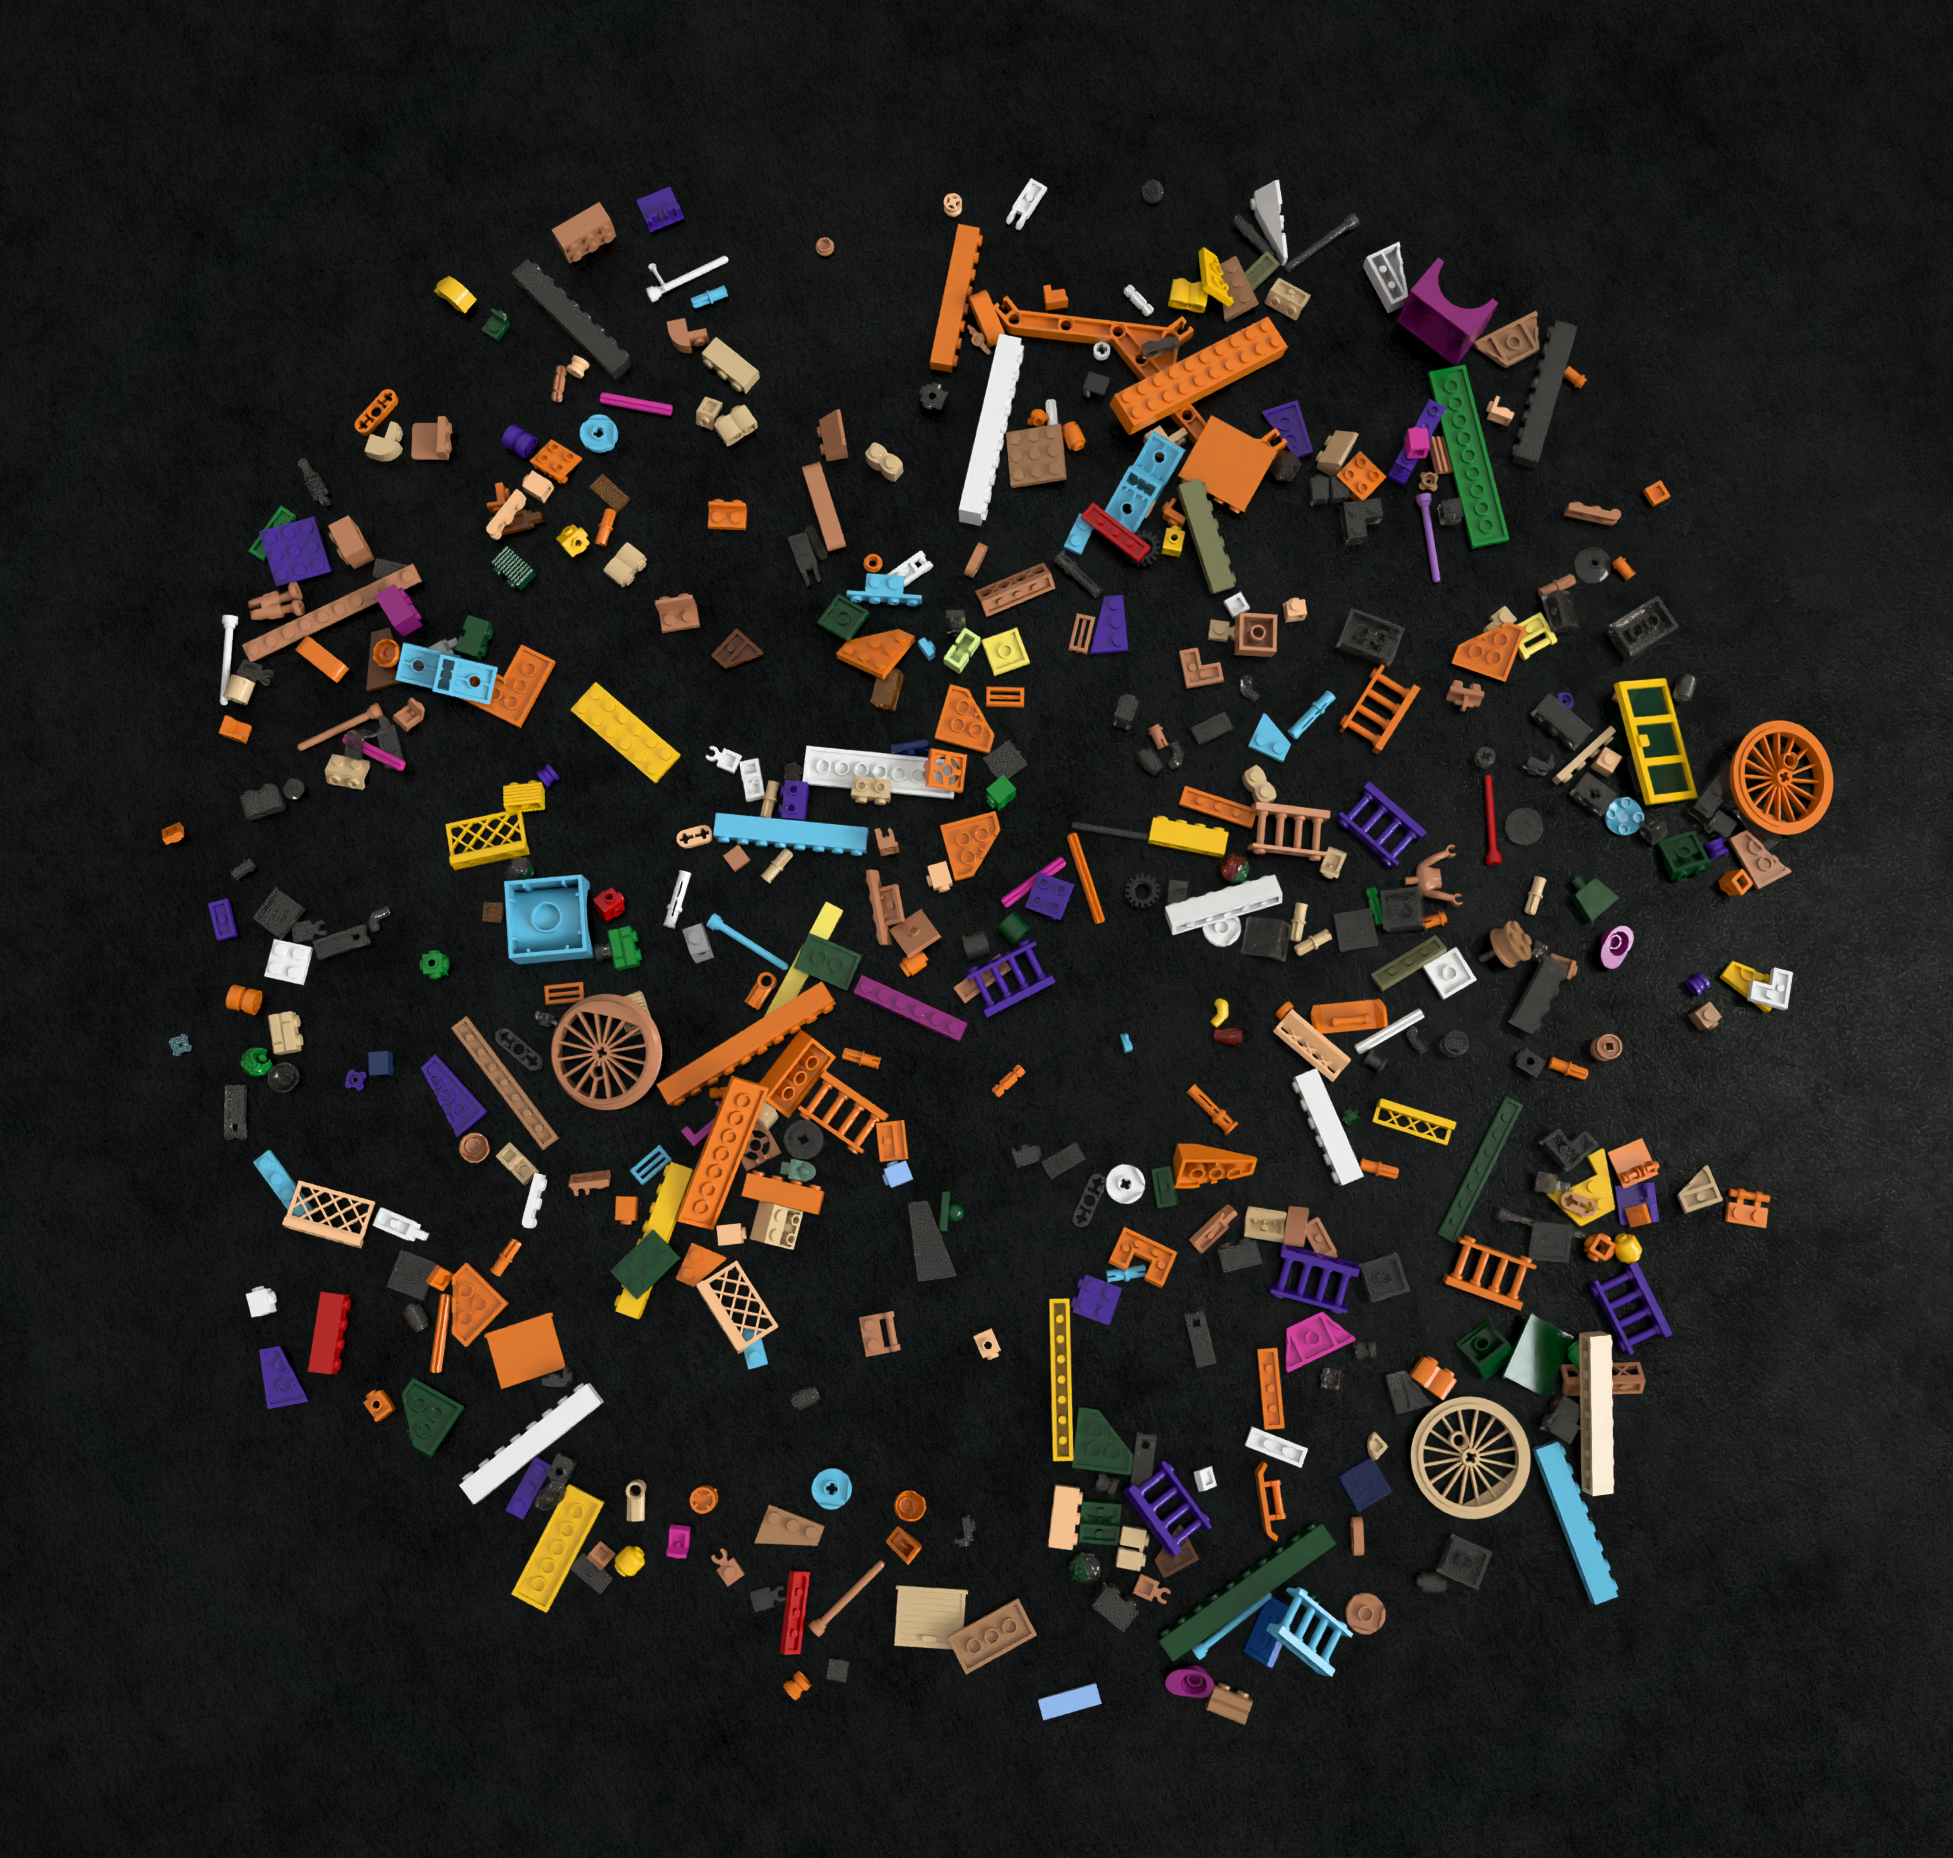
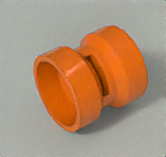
M797 1671L793 1679L784 1683L783 1687L794 1700H797L801 1696L802 1691H807L811 1684L800 1671Z

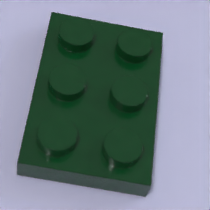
M808 933L794 969L847 991L862 955Z
M653 1229L610 1272L638 1300L681 1257Z

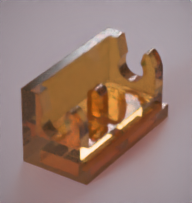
M892 669L884 680L877 677L871 703L876 704V707L895 711L904 677L900 670Z

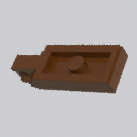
M526 509L517 511L512 522L501 531L502 536L534 528V524L544 522L542 513L540 511L532 513L531 510L526 511Z

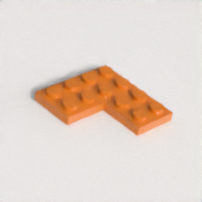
M521 645L504 677L496 674L490 705L468 699H460L521 728L556 662ZM472 676L469 679V683L476 687L480 684V679L477 676Z

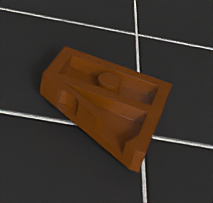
M736 628L712 653L711 657L726 670L758 658L764 653Z

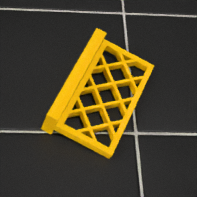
M505 811L446 824L450 851L449 860L454 870L530 854L522 812L508 814ZM518 815V821L514 826L507 823L510 816ZM497 819L501 823L493 830L488 825L492 820ZM478 823L482 827L475 834L469 829L473 824ZM504 824L511 828L506 837L498 833ZM460 827L463 831L456 838L452 835L451 829ZM485 829L493 832L487 841L480 837ZM516 831L521 834V841L513 842L510 840V837ZM467 832L474 836L468 845L461 841ZM496 835L504 839L498 846L491 844ZM477 839L485 843L479 850L472 848ZM459 843L466 847L462 853L455 855L454 849Z

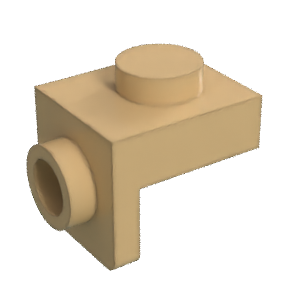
M1329 846L1327 856L1324 857L1320 866L1322 875L1331 879L1333 877L1338 878L1347 853Z

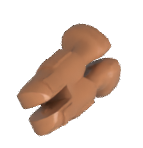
M290 582L288 591L283 594L274 591L249 600V608L256 609L250 612L251 619L283 618L285 613H294L296 616L304 615L305 607L301 601L303 597L297 582ZM292 601L291 604L282 606L283 602Z

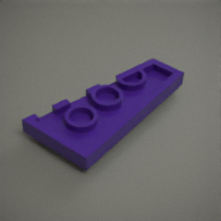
M434 1055L421 1067L457 1138L461 1137L488 1112L437 1055Z

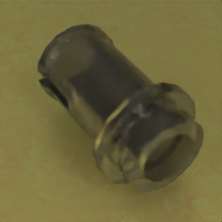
M244 859L243 863L230 871L237 881L250 871H255L256 864L252 859Z

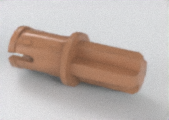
M1569 574L1539 588L1538 594L1540 598L1544 600L1556 593L1560 594L1562 590L1576 583L1575 577Z

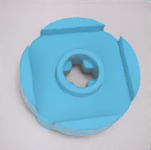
M593 415L581 425L580 438L586 449L602 453L614 448L618 439V430L613 421L607 416ZM598 430H601V432L604 434L603 436L597 438V436L594 435V433H597Z
M825 1469L813 1481L812 1495L823 1508L837 1509L844 1505L851 1496L852 1484L849 1476L840 1469ZM831 1483H834V1486L838 1488L833 1494L826 1490V1487L830 1486Z

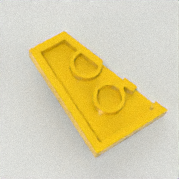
M1203 247L1199 251L1202 290L1230 307L1234 301L1232 297H1228L1227 291L1229 287L1221 278L1223 271L1219 260L1215 254Z
M1732 961L1723 971L1720 978L1748 998L1750 982L1754 980L1769 985L1770 975H1764L1756 972L1753 968ZM1752 1002L1765 1013L1769 1012L1772 1008L1770 1006Z

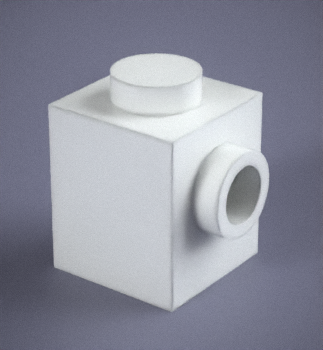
M264 1286L253 1288L252 1293L246 1294L252 1317H260L277 1311L275 1306L277 1301L276 1295L271 1289H264Z

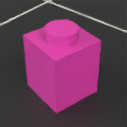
M1413 427L1408 429L1404 437L1407 459L1426 458L1430 449L1427 428Z

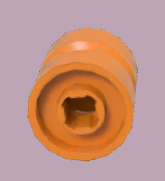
M235 984L230 987L226 997L227 1008L237 1011L242 1009L244 1013L252 1015L258 1012L262 1002L261 991L251 988L246 990V987Z

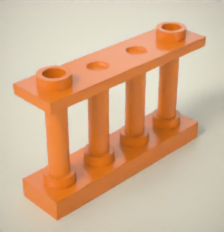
M1381 665L1379 669L1375 668L1369 676L1372 680L1350 715L1345 714L1340 722V725H1342L1340 732L1343 733L1346 727H1349L1372 741L1374 745L1372 751L1377 755L1381 752L1421 689L1415 684L1411 689H1405L1381 674L1385 667L1384 665ZM1378 680L1402 695L1404 699L1402 704L1397 703L1396 705L1372 690L1371 688L1375 681ZM1366 695L1390 709L1394 714L1393 718L1386 720L1361 705ZM1356 711L1381 725L1382 729H1384L1381 736L1379 734L1375 735L1352 721L1351 719Z
M824 1070L820 1076L823 1079V1085L806 1109L802 1106L798 1107L801 1111L799 1115L808 1121L813 1119L849 1144L847 1148L856 1155L858 1152L863 1154L864 1150L860 1148V1145L874 1125L880 1122V1120L885 1122L889 1115ZM835 1087L839 1090V1096L823 1119L820 1120L812 1113L827 1091ZM851 1098L855 1101V1107L839 1130L836 1131L828 1124L843 1102ZM866 1109L871 1112V1118L854 1142L844 1137V1134L858 1114Z
M1466 1235L1464 1238L1458 1236L1457 1241L1464 1245L1454 1272H1451V1275L1445 1273L1443 1282L1521 1310L1523 1302L1518 1299V1292L1527 1267L1536 1269L1532 1259L1523 1255L1518 1258L1475 1242L1476 1239ZM1473 1247L1481 1250L1482 1253L1473 1278L1470 1281L1462 1279L1463 1276L1461 1274L1470 1249ZM1493 1254L1501 1257L1491 1286L1489 1285L1486 1288L1481 1286L1480 1280L1489 1255ZM1510 1260L1520 1265L1511 1290L1505 1295L1500 1293L1499 1286Z

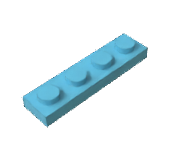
M268 1150L253 1163L287 1210H289L297 1185L272 1151ZM300 1191L299 1195L302 1198V1200L306 1199ZM308 1201L304 1203L308 1212L314 1210ZM302 1204L294 1208L292 1216L301 1217L307 1214Z

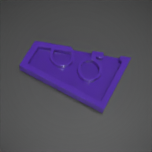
M1298 400L1262 411V415L1270 426L1279 431L1280 435L1278 437L1281 440L1285 438L1287 441L1286 447L1295 459L1313 454Z
M1123 595L1104 597L1090 655L1128 652Z
M281 1346L259 1350L267 1409L308 1402L309 1400Z

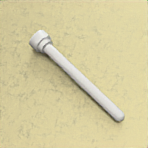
M722 256L666 283L669 286L667 291L727 263L728 257ZM662 285L646 288L652 303L659 300L661 294L667 292L662 290Z
M233 615L222 616L225 640L220 694L221 705H227L228 699L223 697L230 679L233 629L238 625V617Z

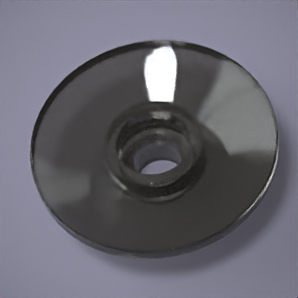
M1585 548L1575 557V573L1586 583H1600L1611 572L1612 564L1610 557L1600 548ZM1592 561H1596L1597 566L1592 565Z

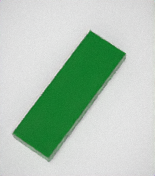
M280 506L264 530L295 522L298 517ZM259 535L249 549V552L266 563L268 558Z

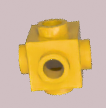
M573 524L566 527L562 534L556 538L571 557L583 552L586 546L590 544L586 539L587 533L581 527L578 529Z

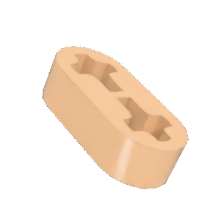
M701 825L680 831L676 838L679 846L686 849L709 843L713 838V832L708 826ZM702 830H705L707 833L709 832L706 835V839H703L702 836H696L702 834ZM683 835H687V837H694L692 839H689L687 844L681 841L683 839Z

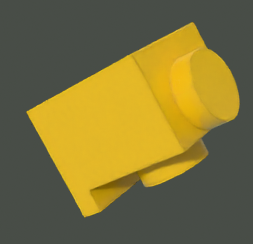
M1171 526V528L1166 529L1161 554L1180 557L1185 531H1181V527Z

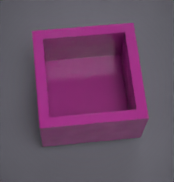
M393 584L375 595L392 625L403 637L423 626L420 622L421 615L414 608L412 600L403 588L398 589Z

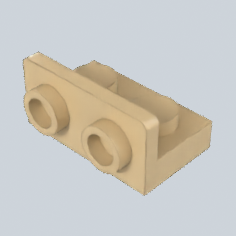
M1278 278L1270 289L1265 304L1297 320L1311 295Z

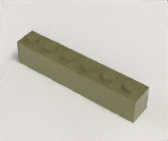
M1199 478L1178 485L1176 489L1210 595L1232 589L1235 586L1236 578L1234 573L1230 572L1228 566L1230 565V559L1228 554L1224 553V541L1217 532L1219 526L1217 519L1213 518L1211 513L1213 511L1212 503L1210 500L1207 501L1205 483L1201 482Z

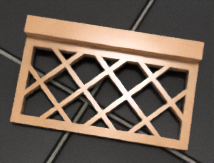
M298 1181L288 1213L284 1217L282 1225L285 1228L361 1248L375 1202ZM302 1186L310 1188L313 1195L302 1200L299 1195ZM328 1193L332 1201L321 1205L317 1196ZM315 1198L319 1207L308 1212L304 1203ZM342 1198L348 1199L351 1206L340 1211L336 1201ZM334 1203L338 1213L327 1217L323 1208ZM362 1203L370 1205L368 1212L359 1216L355 1207ZM302 1204L307 1214L301 1217L292 1216L294 1208ZM353 1208L358 1218L347 1223L343 1213ZM322 1210L326 1219L319 1223L314 1222L310 1215ZM340 1215L345 1224L335 1228L329 1220ZM360 1221L362 1225L360 1234L351 1232L349 1225Z
M737 1261L707 1280L696 1284L699 1293L738 1354L778 1328L777 1323ZM736 1267L740 1273L738 1281L727 1279L728 1271ZM714 1280L723 1281L722 1290H713L709 1283ZM726 1282L737 1284L735 1294L724 1292ZM739 1285L748 1286L750 1289L748 1297L737 1295ZM723 1295L734 1297L732 1308L722 1305ZM736 1298L748 1300L745 1311L734 1309ZM750 1301L759 1303V1314L748 1312ZM733 1312L744 1314L742 1324L733 1323L731 1319ZM746 1315L758 1317L756 1327L744 1325ZM760 1317L769 1319L772 1326L766 1330L758 1328ZM743 1328L755 1330L753 1338L747 1342L742 1337Z

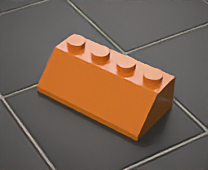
M800 1030L759 1083L769 1088L765 1101L789 1118L819 1080L824 1070L826 1071L836 1057L815 1039Z

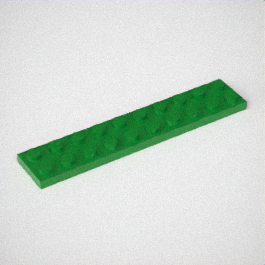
M1461 365L1431 371L1428 373L1434 401L1446 407L1439 421L1445 438L1471 549L1508 542L1509 536L1466 366Z

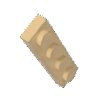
M1612 726L1606 729L1552 779L1554 783L1558 785L1562 781L1565 784L1573 776L1571 772L1575 768L1579 771L1586 764L1584 760L1587 757L1593 758L1600 752L1599 746L1602 744L1606 746L1614 739L1611 735L1616 730Z

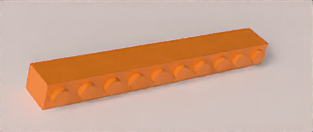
M821 981L661 1081L657 1086L669 1105L679 1106L685 1102L686 1097L697 1095L702 1091V1087L707 1084L708 1086L713 1085L718 1081V1077L723 1074L725 1076L729 1075L735 1070L734 1067L751 1061L750 1057L766 1052L768 1046L773 1043L776 1045L782 1042L787 1034L798 1032L803 1024L814 1022L817 1019L816 1016L822 1012L824 1014L830 1012L836 1002L825 984Z

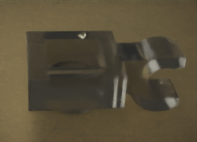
M1536 1172L1534 1191L1554 1195L1555 1189L1566 1192L1570 1190V1183L1557 1181L1556 1174Z

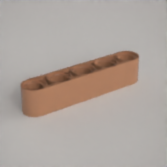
M820 462L803 466V474L828 552L845 547V540Z

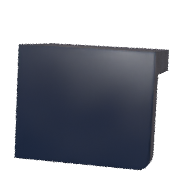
M368 1052L369 1075L393 1076L392 1052Z

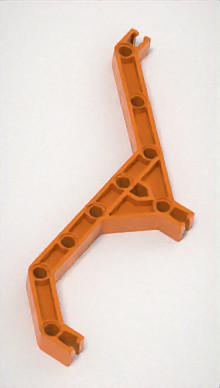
M1008 296L1003 298V305L1001 306L1003 309L1007 308L1009 311L1007 315L1003 314L999 309L1000 305L998 303L994 305L1001 325L1009 334L1096 344L1101 341L1106 342L1116 350L1141 381L1174 365L1177 361L1178 348L1191 339L1194 329L1190 326L1186 332L1178 335L1176 331L1180 328L1183 329L1187 323L1183 316L1168 327L1022 311L1018 310ZM1011 320H1016V321H1018V323H1017V324H1011L1010 321H1011ZM1068 326L1070 329L1063 330L1061 327ZM1119 332V333H1121L1122 335H1121V336H1115L1113 333ZM1171 338L1173 342L1169 343L1165 339ZM1158 351V353L1153 357H1151L1148 352ZM1143 360L1145 363L1138 364L1136 361ZM1190 404L1170 414V417L1180 429L1185 428L1188 433L1187 437L1195 446L1207 423ZM1188 415L1191 419L1185 420L1182 416ZM1276 428L1263 438L1256 439L1278 453L1284 450L1287 441L1283 438L1276 446L1272 447L1269 442L1272 439L1275 440L1280 435Z

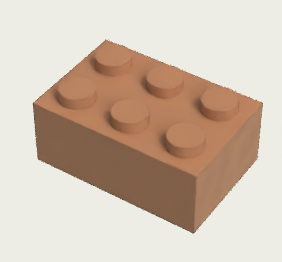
M600 202L552 229L556 242L569 264L580 260L583 255L589 252H594L600 245L609 243L616 237L611 219Z

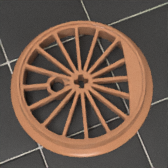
M614 994L590 996L574 1004L559 1021L551 1045L552 1065L561 1086L579 1103L598 1110L620 1109L633 1104L644 1096L656 1080L662 1060L660 1035L650 1015L634 1001ZM584 1012L594 1013L597 1037L584 1017ZM599 1014L608 1016L604 1037ZM578 1016L593 1042L571 1026ZM613 1018L622 1020L609 1038ZM626 1022L638 1026V1028L612 1044ZM568 1029L592 1048L564 1041ZM641 1031L645 1044L614 1048ZM563 1044L592 1051V1053L563 1057ZM641 1047L646 1048L645 1061L615 1054L617 1051ZM602 1049H604V1051L607 1052L606 1055L602 1053ZM593 1056L567 1072L564 1060ZM613 1057L643 1064L644 1068L640 1077ZM593 1061L578 1085H576L570 1078V1075ZM613 1064L636 1080V1083L629 1090H627ZM598 1066H601L603 1069L602 1076L597 1074ZM611 1073L623 1091V1094L614 1098L612 1097L609 1080ZM591 1075L594 1081L591 1094H588L581 1090V1087ZM604 1079L607 1098L595 1097L598 1082Z

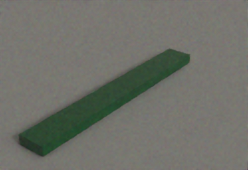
M1504 1096L1436 1235L1454 1244L1456 1243L1523 1107L1522 1104Z

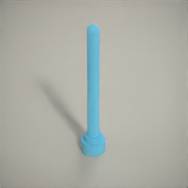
M714 913L709 919L706 926L710 929L721 930L782 970L788 969L787 963L724 924L721 917Z
M1271 1593L1266 1594L1205 1641L1194 1646L1192 1651L1198 1659L1201 1660L1205 1657L1209 1647L1272 1598Z

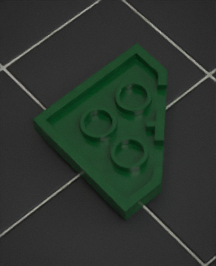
M412 1378L402 1393L411 1441L414 1450L431 1459L463 1411L464 1406Z
M1078 1407L1072 1468L1131 1475L1133 1454L1098 1409Z

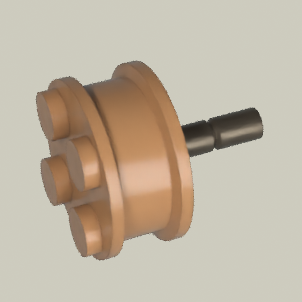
M1509 921L1503 928H1495L1491 931L1490 938L1494 949L1478 956L1481 963L1498 956L1504 965L1512 968L1517 965L1518 961H1527L1531 958L1530 945L1532 941L1516 921Z

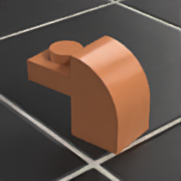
M685 318L667 322L671 341L677 350L683 353H693L691 346L699 347L709 343L706 328L688 332Z

